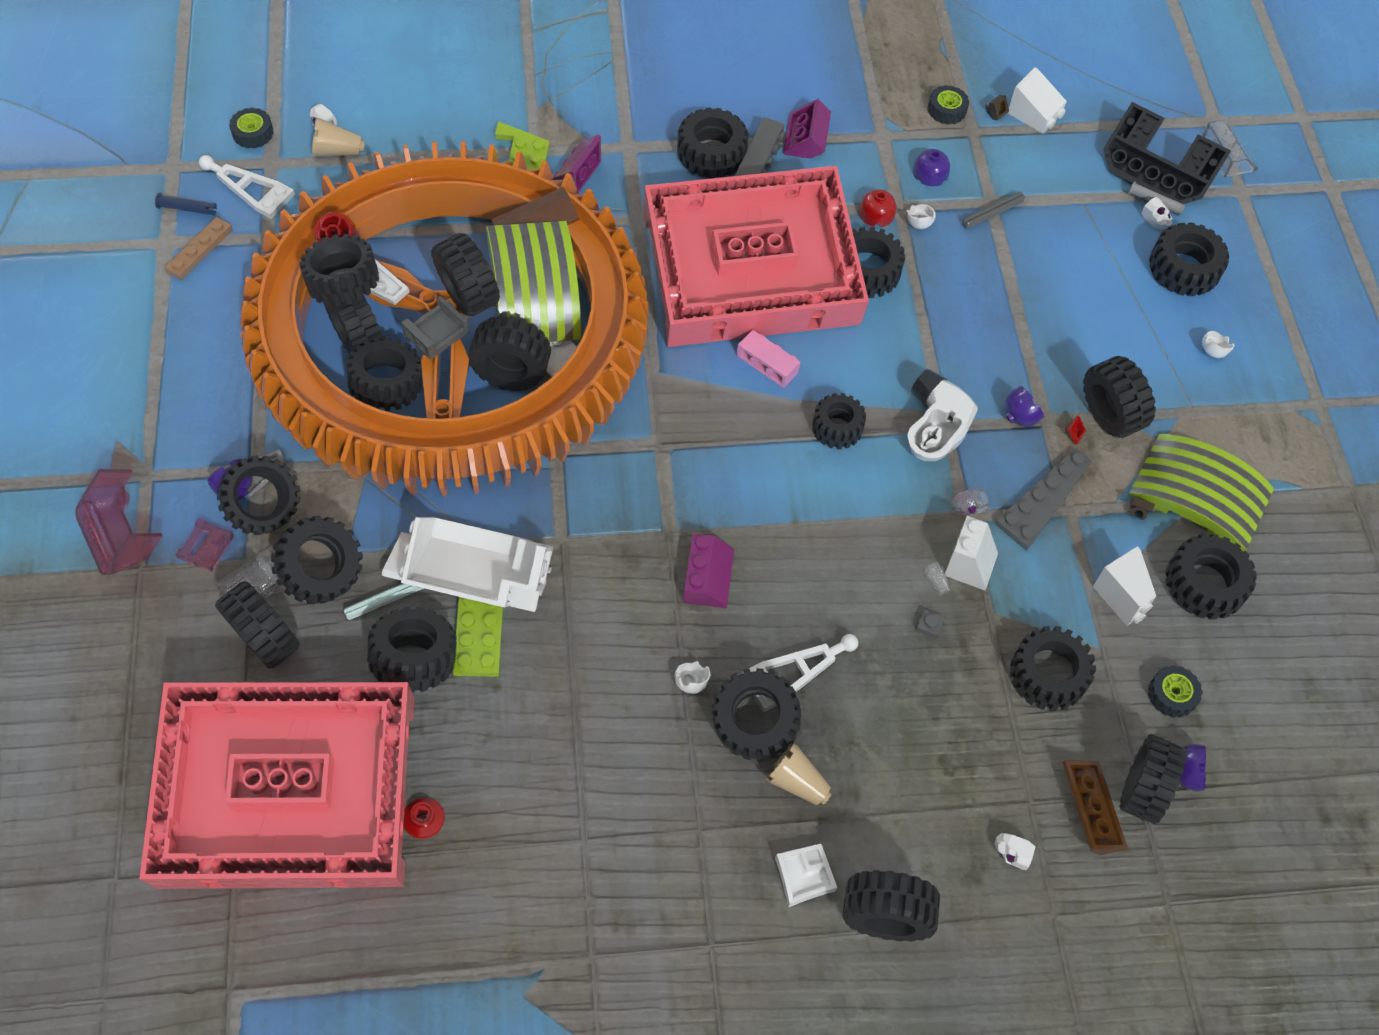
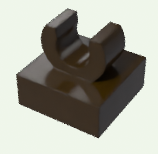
M999 95L989 105H985L986 112L991 113L993 120H999L1009 112L1006 95Z
M1132 497L1129 505L1134 508L1131 509L1130 516L1133 517L1135 512L1139 510L1142 512L1140 520L1144 521L1147 518V512H1152L1155 504Z

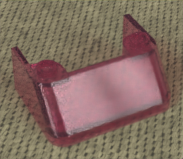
M98 469L76 506V520L97 568L102 575H112L147 560L163 537L161 533H133L123 511L129 503V494L124 486L133 474L132 469Z

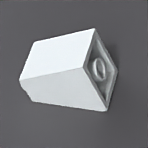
M1034 67L1015 87L1008 114L1044 134L1048 128L1052 129L1057 119L1063 117L1067 101L1046 77Z
M969 516L966 517L944 576L986 590L998 556L988 523Z
M1138 546L1105 566L1093 585V588L1126 626L1133 622L1137 624L1146 617L1145 613L1153 607L1152 602L1156 598L1146 564Z

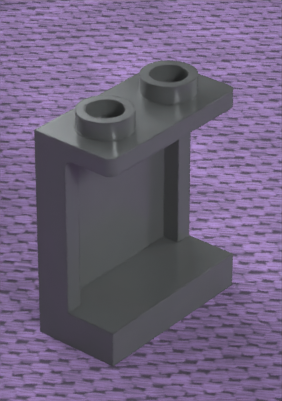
M441 296L437 298L438 305L412 323L408 318L401 322L404 336L430 360L469 332L467 317L462 312L459 313L449 300L446 301Z

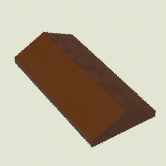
M562 187L491 220L495 226L567 221V225L580 219L565 188Z
M1064 760L1062 763L1090 851L1103 855L1127 850L1128 847L1099 761Z

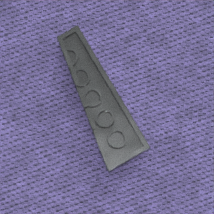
M1075 448L996 520L995 525L1027 551L1066 496L1071 492L1074 485L1087 470L1092 460Z

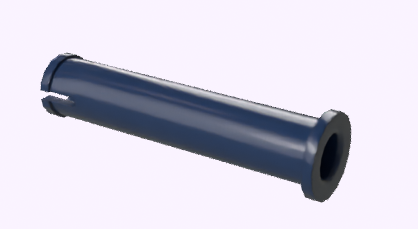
M158 193L155 198L157 209L163 207L215 216L217 212L209 209H217L216 203L162 196L161 193Z

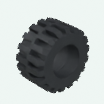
M833 393L831 397L827 395L824 397V400L821 399L815 408L812 430L813 433H816V439H821V444H828V447L832 449L833 447H837V449L845 447L847 449L850 448L851 444L854 446L857 440H860L866 422V413L864 412V406H860L858 399L854 400L853 396L849 395L847 397L844 393H841V395ZM841 418L847 424H836L830 419Z

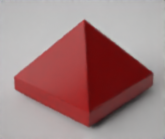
M1076 416L1065 429L1074 444H1078L1086 432L1079 416Z

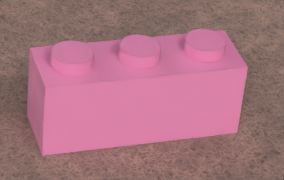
M754 330L738 344L737 357L783 388L799 373L800 361L795 356L788 354L779 345L772 343L764 335Z

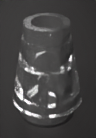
M939 562L932 563L923 569L925 573L923 576L939 596L951 590L944 568L940 566Z

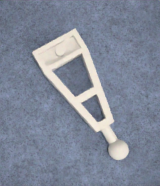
M203 155L199 159V166L203 170L217 172V178L255 211L270 219L295 195L292 188L279 181L228 164L221 167L214 163L213 158L209 155ZM231 174L241 179L235 183L227 175ZM251 182L272 188L259 202L244 191Z
M846 634L842 637L840 643L831 648L827 644L819 645L763 661L749 669L750 672H754L757 668H762L764 672L768 673L767 670L795 662L803 675L791 685L797 692L834 663L835 655L844 650L848 652L854 651L858 647V639L853 634ZM823 654L825 659L811 670L803 660ZM754 695L764 712L777 706L769 697Z

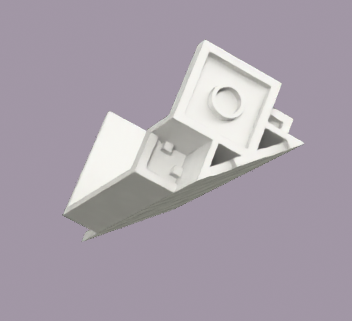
M416 517L415 521L413 520L410 525L411 534L401 532L382 571V576L401 580V583L496 606H511L535 612L538 606L539 595H542L546 585L547 573H550L552 569L549 564L553 546L440 518Z

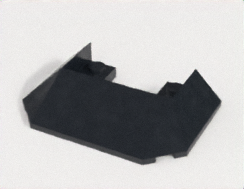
M1131 102L1103 148L1109 172L1132 185L1136 181V184L1182 204L1202 199L1231 153V150L1198 134L1180 164L1177 165L1147 150L1165 118Z

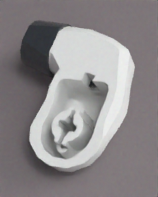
M926 369L914 382L911 393L923 405L929 408L924 416L910 427L907 436L911 452L916 458L923 461H938L962 443L976 416L978 406L960 387L947 381L945 377L932 370Z

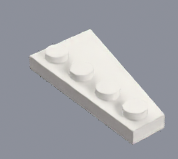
M375 260L379 271V281H376L377 286L375 289L370 288L371 294L396 305L410 292L409 288ZM352 268L339 269L330 274H341Z

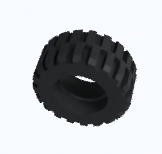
M711 107L705 110L699 109L683 119L681 126H679L678 158L686 169L689 168L691 173H697L700 177L708 176L710 179H713L714 177L722 178L726 174L728 176L733 174L735 170H738L747 152L748 130L742 120L740 121L737 115H732L728 110L722 111L721 108L711 109ZM717 140L724 143V145L708 146L701 143V141Z
M1184 222L1177 224V226L1172 225L1161 233L1151 252L1149 266L1154 278L1159 280V284L1162 287L1166 286L1168 291L1178 292V295L1182 296L1184 294H1188V296L1202 295L1214 289L1229 264V251L1227 250L1226 243L1222 242V237L1216 235L1214 230L1206 229L1201 224L1198 226L1195 223L1185 224ZM1177 254H1185L1195 258L1201 265L1188 263L1181 259Z
M457 233L433 246L431 256L436 271L446 291L464 315L473 317L498 303L500 291L494 274L476 243L467 234Z
M504 315L497 318L492 317L482 322L476 328L468 354L469 363L473 371L479 374L480 379L488 381V384L496 385L503 390L506 388L510 389V391H516L517 389L522 391L528 389V387L536 386L543 380L550 359L551 346L544 332L541 329L538 330L535 324H530L525 319L521 318L520 320L516 319L515 316L505 317Z
M1114 356L1090 367L1083 379L1085 400L1088 402V408L1092 412L1093 418L1099 423L1102 430L1116 438H1125L1150 426L1156 412V407L1154 406L1156 403L1155 397L1152 395L1153 391L1148 384L1147 377L1142 374L1143 371L1140 367L1136 366L1135 362L1123 356Z
M313 516L310 519L306 517L294 523L279 536V540L275 542L273 547L275 552L271 555V562H274V567L271 569L273 575L277 574L279 578L276 580L278 586L283 585L286 588L284 593L288 596L293 594L295 596L294 600L299 602L305 600L307 604H315L317 602L323 604L336 599L351 589V586L359 578L357 574L362 570L363 565L359 564V561L363 559V554L357 550L361 546L359 541L353 540L352 536L354 533L351 529L346 531L344 523L340 521L334 523V519L331 517H325L324 519H321V516ZM307 541H318L331 550L335 558V570L331 577L325 580H317L311 578L302 570L298 560V552L302 544Z
M1200 534L1197 537L1189 538L1180 545L1166 568V585L1171 587L1169 590L1172 598L1175 597L1177 599L1176 603L1180 607L1184 606L1186 608L1185 611L1190 614L1192 612L1196 613L1197 617L1205 618V616H1208V619L1229 617L1230 614L1236 613L1242 607L1256 586L1257 573L1253 571L1255 565L1252 560L1248 559L1250 557L1246 550L1243 552L1238 543L1230 542V539L1227 537L1219 538V535L1215 534L1210 536ZM1205 565L1217 570L1223 576L1227 588H1215L1207 585L1198 577L1194 566Z
M248 581L240 582L216 601V609L268 669L275 668L298 649L300 645L298 639Z
M404 607L403 610H392L390 614L386 613L381 616L369 631L367 657L369 670L379 682H408L412 693L416 690H420V692L427 691L429 687L435 688L440 685V681L444 682L449 677V674L453 672L456 660V632L453 630L450 622H446L442 615H436V612L430 609L426 611L422 607H416V609ZM414 645L427 650L421 653H404L397 649L403 646Z
M757 668L754 672H750V669L743 670L744 673L741 675L735 673L731 676L729 682L725 681L721 685V691L717 692L714 697L715 704L712 705V719L718 737L726 748L728 747L736 756L741 755L746 760L755 758L757 761H764L766 757L775 758L777 753L781 751L784 753L788 749V745L795 741L797 738L796 734L800 730L801 708L796 691L793 686H789L788 681L783 676L780 678L776 672L771 670L767 673L764 672V669ZM753 695H763L771 698L779 711L776 725L770 731L760 735L745 733L737 725L735 719L737 706L744 699Z
M862 871L861 873H855L846 882L842 916L846 925H849L851 929L857 930L861 934H867L870 937L900 942L922 941L926 938H931L938 929L940 894L937 888L931 885L929 881L921 880L917 876H910L902 872L895 873L894 871Z

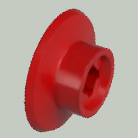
M424 797L413 800L404 809L403 828L414 838L426 839L432 837L440 831L444 824V810L440 803L431 798ZM419 814H427L426 819H420Z

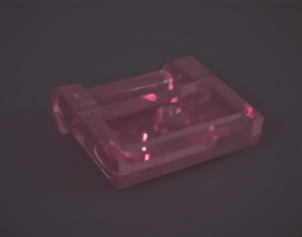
M198 519L195 523V529L182 549H178L175 556L182 561L212 572L234 535L228 530L209 524L203 519ZM203 531L207 532L206 537L195 554H190Z

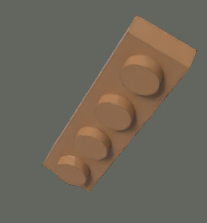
M215 217L164 267L165 271L182 281L233 230L232 225Z

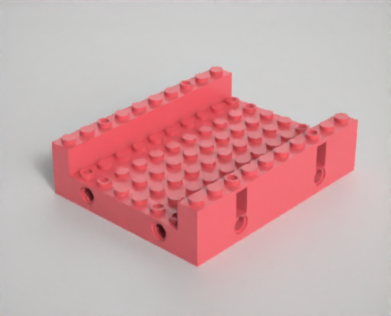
M837 166L645 185L643 214L646 228L650 229L665 311L664 330L667 347L742 339L752 330L768 336L861 325L869 299Z
M408 682L164 683L139 879L155 889L404 887L405 861L402 859L409 722L414 721L415 698Z

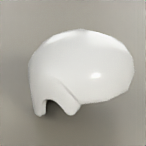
M912 205L910 210H907V220L915 229L922 230L928 228L936 218L934 209L929 205Z
M1215 331L1207 332L1202 339L1204 351L1213 358L1225 357L1235 346L1234 343L1229 344L1228 336L1222 337V335Z
M696 661L679 665L674 677L677 686L682 691L696 694L705 689L711 674L708 666L703 668Z

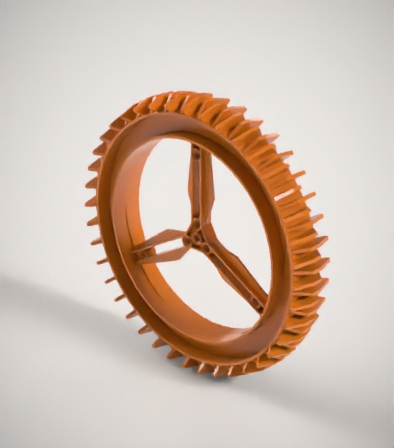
M463 141L460 144L461 158L454 157V154L439 158L437 142H432L433 158L424 159V156H419V160L411 161L408 145H404L403 154L405 162L397 164L395 161H392L390 166L384 167L380 153L376 152L374 153L376 170L361 171L362 175L358 176L354 164L349 162L347 163L348 182H337L334 184L335 188L327 175L323 176V196H315L310 199L307 193L302 191L299 194L300 213L290 215L283 209L280 212V233L273 234L269 230H266L264 233V255L253 254L251 264L252 278L246 277L244 301L241 307L240 319L243 330L240 332L245 354V362L257 393L263 399L265 406L270 408L273 418L285 430L290 431L291 437L303 448L308 450L313 447L315 455L327 466L330 467L332 464L341 462L342 469L354 480H357L358 476L363 477L371 471L373 481L381 489H386L387 479L389 484H395L404 476L405 486L412 495L417 493V478L421 479L422 488H428L431 480L437 479L442 496H448L447 479L455 478L456 487H461L462 478L472 477L474 494L479 493L477 479L479 475L486 474L489 482H494V472L501 471L504 485L507 487L510 486L511 482L510 467L515 466L521 473L526 472V462L528 461L533 475L537 476L542 466L541 455L550 460L556 458L557 455L560 462L564 461L570 450L569 441L587 444L594 432V423L605 425L614 411V402L621 403L630 387V380L635 377L636 371L640 366L641 354L644 351V344L647 338V291L644 276H641V267L633 248H631L623 227L617 228L609 207L606 206L602 211H599V205L590 188L584 194H577L573 177L569 173L565 175L563 180H553L550 166L545 160L541 163L540 170L536 168L527 170L523 154L520 151L516 152L513 166V161L498 162L495 145H489L488 160H484V156L469 158L466 142ZM559 188H565L580 219L569 224L568 228L573 247L576 273L587 294L591 311L582 340L573 355L550 380L538 389L501 408L481 414L460 417L469 358L461 339L451 345L449 401L445 399L438 400L440 353L431 360L426 355H423L421 364L427 418H416L386 412L351 397L322 374L311 360L304 346V328L312 297L308 293L299 262H302L300 259L301 255H306L305 250L308 247L313 248L312 244L316 241L318 242L314 236V229L320 217L329 212L342 213L354 222L357 236H359L360 240L363 238L366 240L397 225L432 217L465 216L491 220ZM378 261L404 283L410 292L396 305L371 293L368 297L382 305L412 309L425 315L438 305L437 298L441 296L446 301L449 300L459 313L462 312L446 290L433 291L424 287L409 271Z

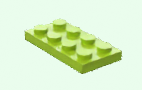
M459 597L454 676L499 677L504 607Z

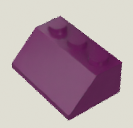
M819 99L790 113L783 149L785 155L812 159L825 152L831 111Z
M597 134L582 140L577 147H574L571 156L564 161L562 168L555 173L553 180H563L567 173L571 174L578 194L601 163V135Z
M693 533L683 603L727 608L734 549L715 536Z

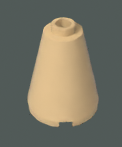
M317 118L315 135L313 136L312 156L359 155L360 152L364 151L365 141L361 140L362 136Z
M794 742L773 765L775 770L772 773L769 771L765 778L769 783L816 806L820 803L824 805L832 795L829 792L831 789L830 785Z

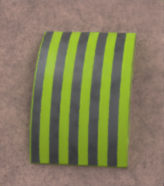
M567 221L486 226L490 264L500 291V299L496 304L497 317L504 315L505 317L515 316L516 319L520 320L521 318L525 319L528 323L535 324L538 330L541 329L549 342L581 340L578 281Z
M1159 434L1128 496L1154 503V508L1165 514L1170 510L1207 528L1206 534L1219 535V538L1227 537L1230 539V542L1238 543L1241 546L1240 549L1244 552L1250 544L1274 488L1253 467L1218 447L1188 437Z

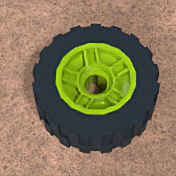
M951 85L940 86L934 89L930 95L928 113H930V116L935 121H939L942 124L950 125L961 122L968 110V95L958 87L956 88Z
M245 108L238 111L230 119L229 127L233 140L241 147H262L274 135L270 116L259 108Z
M1176 665L1166 666L1162 670L1160 669L1150 681L1148 697H1150V702L1155 706V709L1162 712L1163 715L1181 718L1184 715L1190 714L1201 701V695L1203 694V690H1201L1202 685L1197 680L1196 675H1193L1190 670H1186L1181 666L1176 667Z

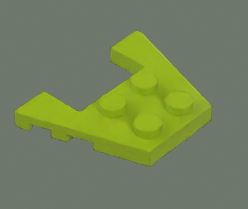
M502 122L497 123L495 139L513 141L509 161H513V166L516 152L520 151L523 154L527 170L535 168L540 170L543 160L547 161L550 141Z

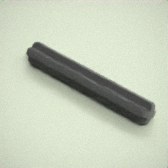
M1022 192L1011 195L964 218L962 225L969 229L1024 202L1025 195Z

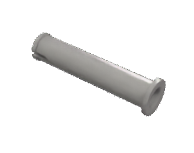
M1134 181L1128 195L1133 194L1146 201L1157 197L1162 200L1169 211L1179 216L1185 207V204L1136 184V181Z

